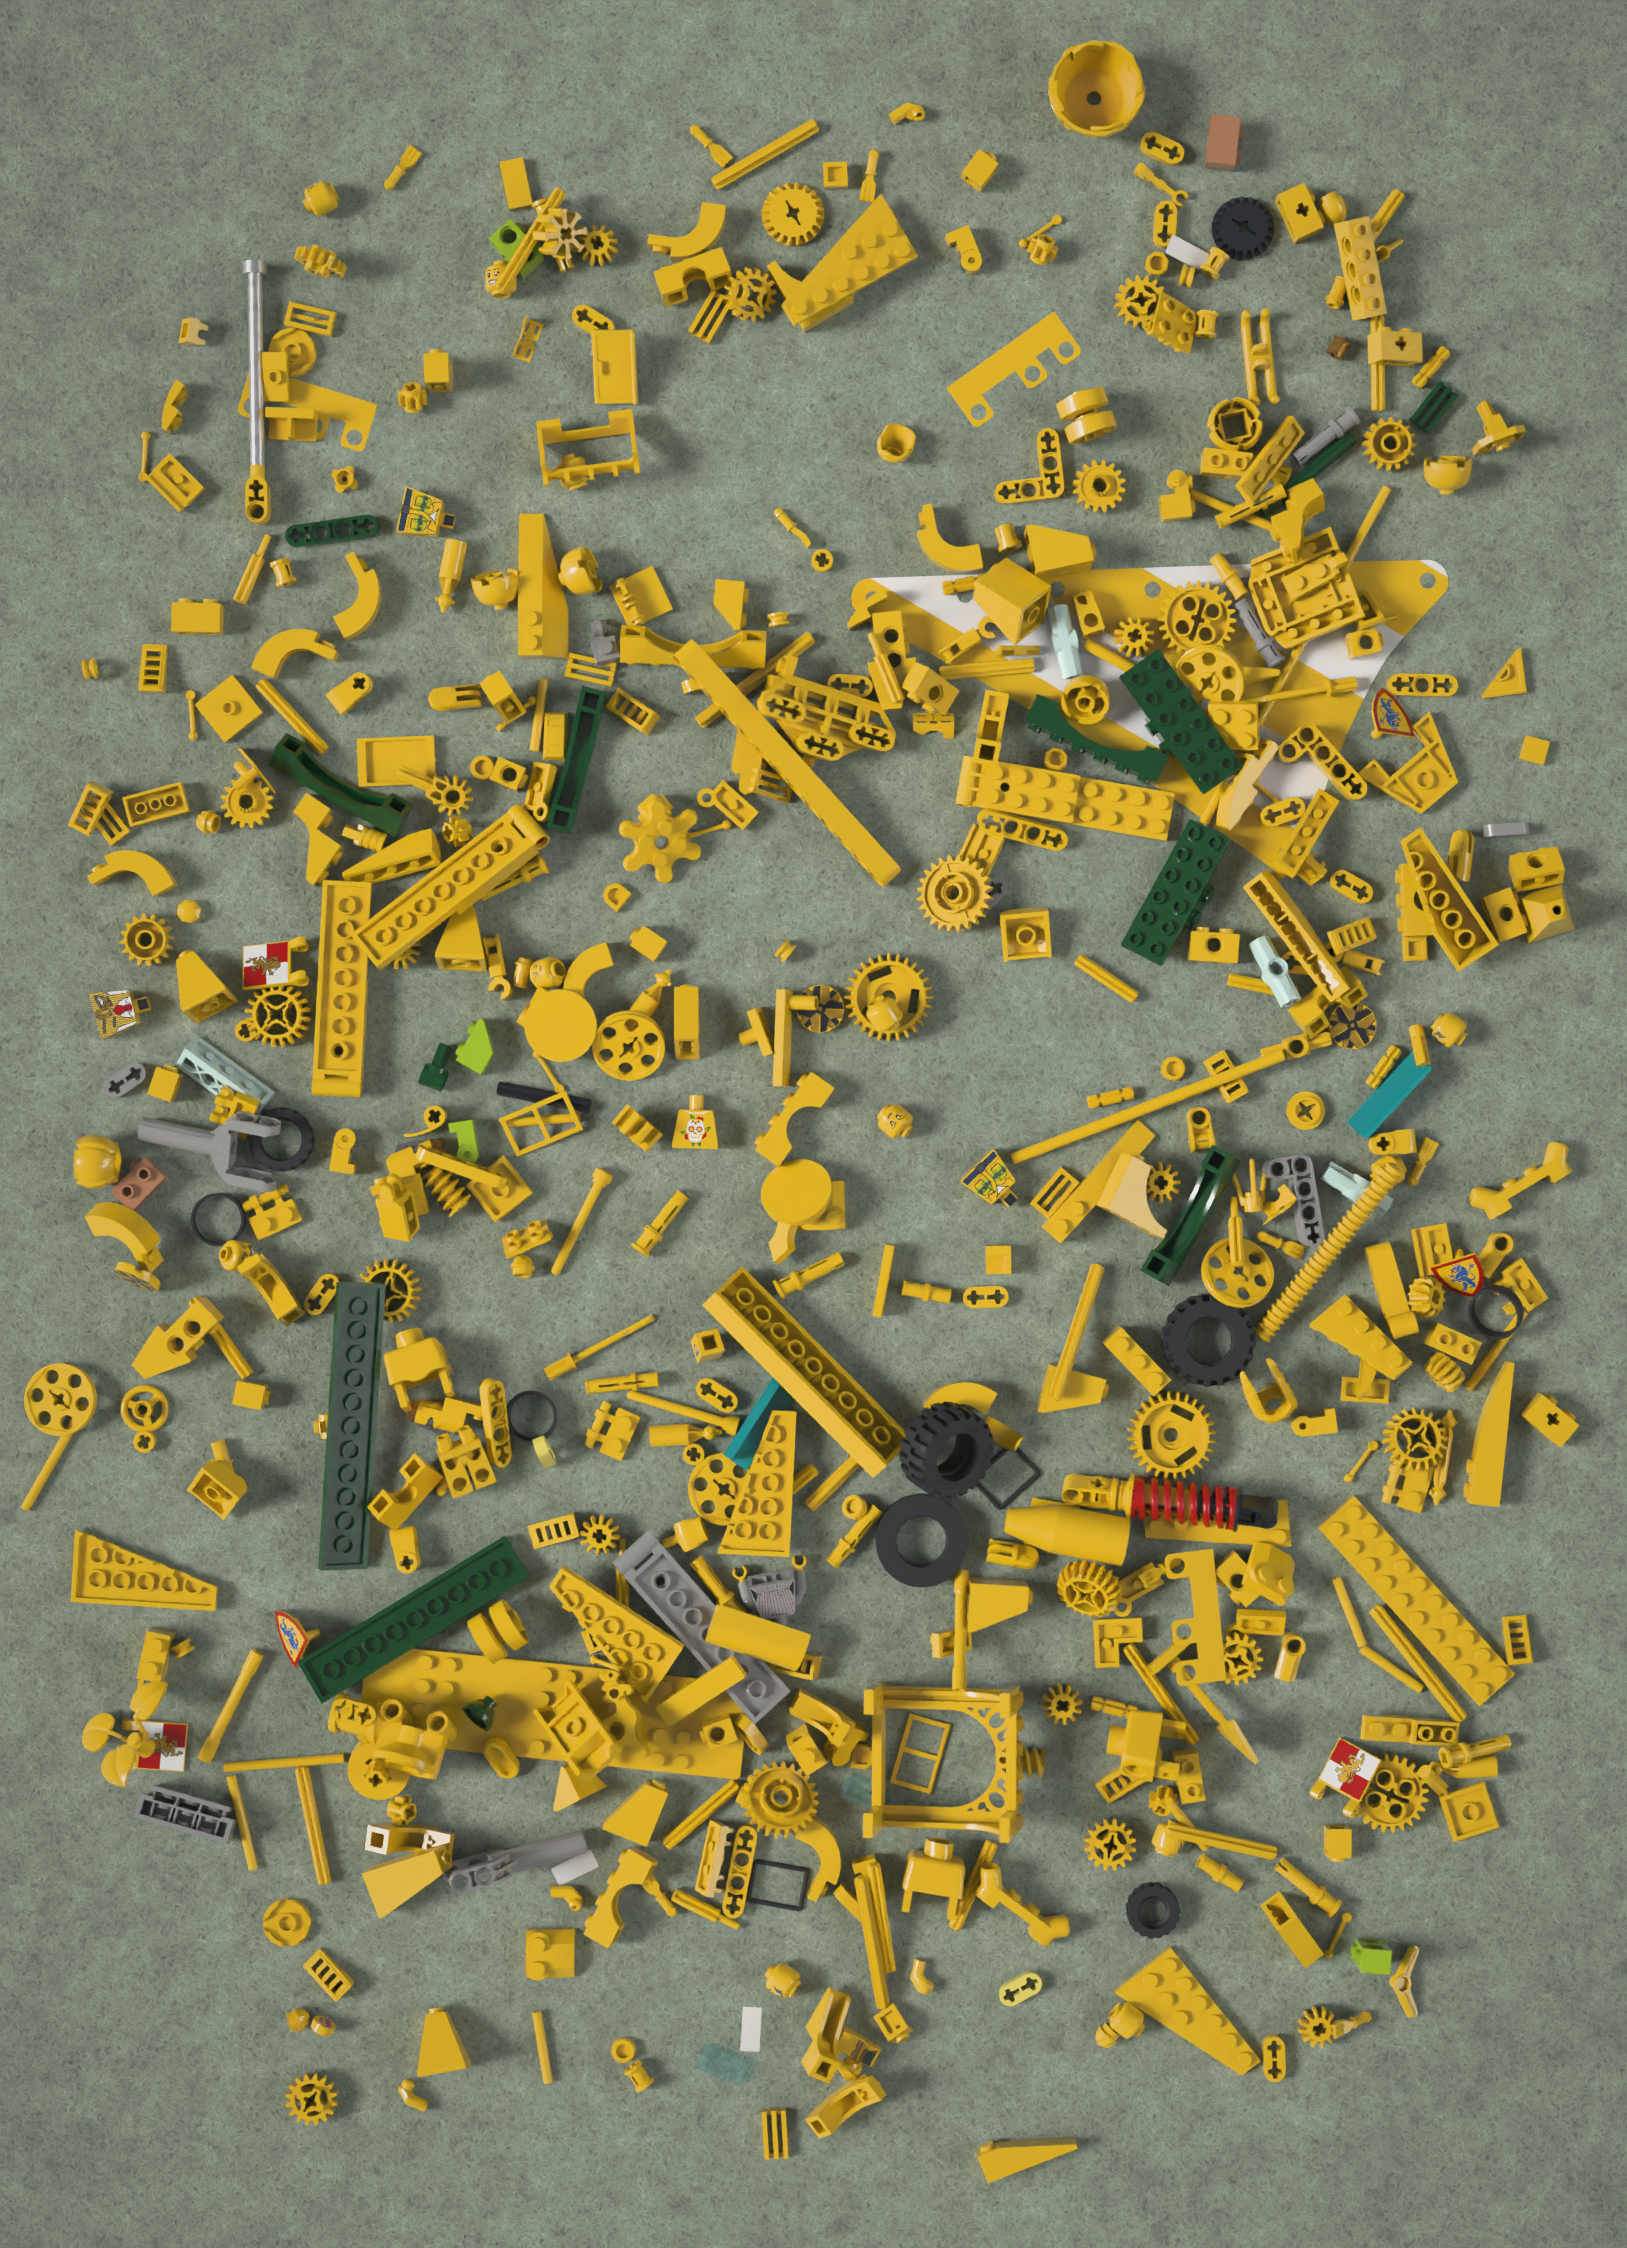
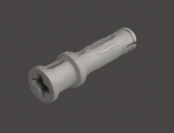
M1349 406L1345 407V411L1334 420L1330 419L1327 427L1292 453V456L1295 457L1294 459L1300 466L1332 440L1342 438L1344 432L1353 425L1361 423L1356 413Z
M1244 598L1234 604L1232 607L1236 610V613L1255 642V651L1259 652L1266 662L1265 667L1272 668L1285 660L1284 655H1280L1274 645V638L1268 637L1247 599Z

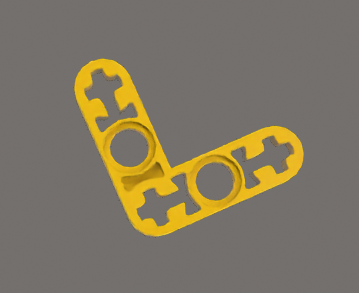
M1045 428L1037 436L1040 477L999 483L994 492L998 503L1010 505L1053 500L1062 495L1064 491V478L1059 437L1055 430ZM1045 434H1049L1050 438H1054L1051 441L1050 448L1051 451L1056 449V453L1048 452L1042 454V451L1047 450L1046 442H1041ZM1052 457L1057 461V467L1054 470H1048L1044 467L1043 463L1046 458ZM1059 473V477H1054V483L1060 486V488L1056 490V494H1052V491L1046 488L1050 486V477L1045 478V475ZM1026 484L1034 485L1036 494L1032 497L1025 496L1022 491L1023 486ZM1014 485H1019L1018 494L1020 498L1018 499L1015 498L1016 494H1010L1008 499H1004L1003 495L998 493L1002 492L1003 487H1007V491H1015Z

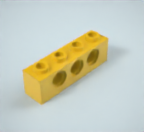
M1369 216L1335 223V232L1352 321L1386 314V304Z

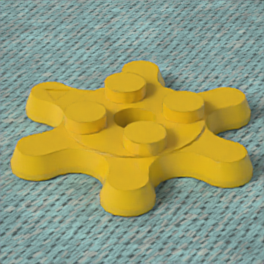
M654 797L647 804L648 818L644 822L635 823L631 820H625L619 825L621 836L632 839L635 844L633 852L624 858L623 866L625 870L635 872L643 865L651 864L655 868L656 879L660 883H668L673 877L672 865L677 859L686 858L694 861L699 859L701 855L699 845L691 843L686 839L687 830L697 822V814L692 809H686L678 816L670 817L665 812L664 801L659 797ZM660 836L667 838L664 847L655 846V841Z

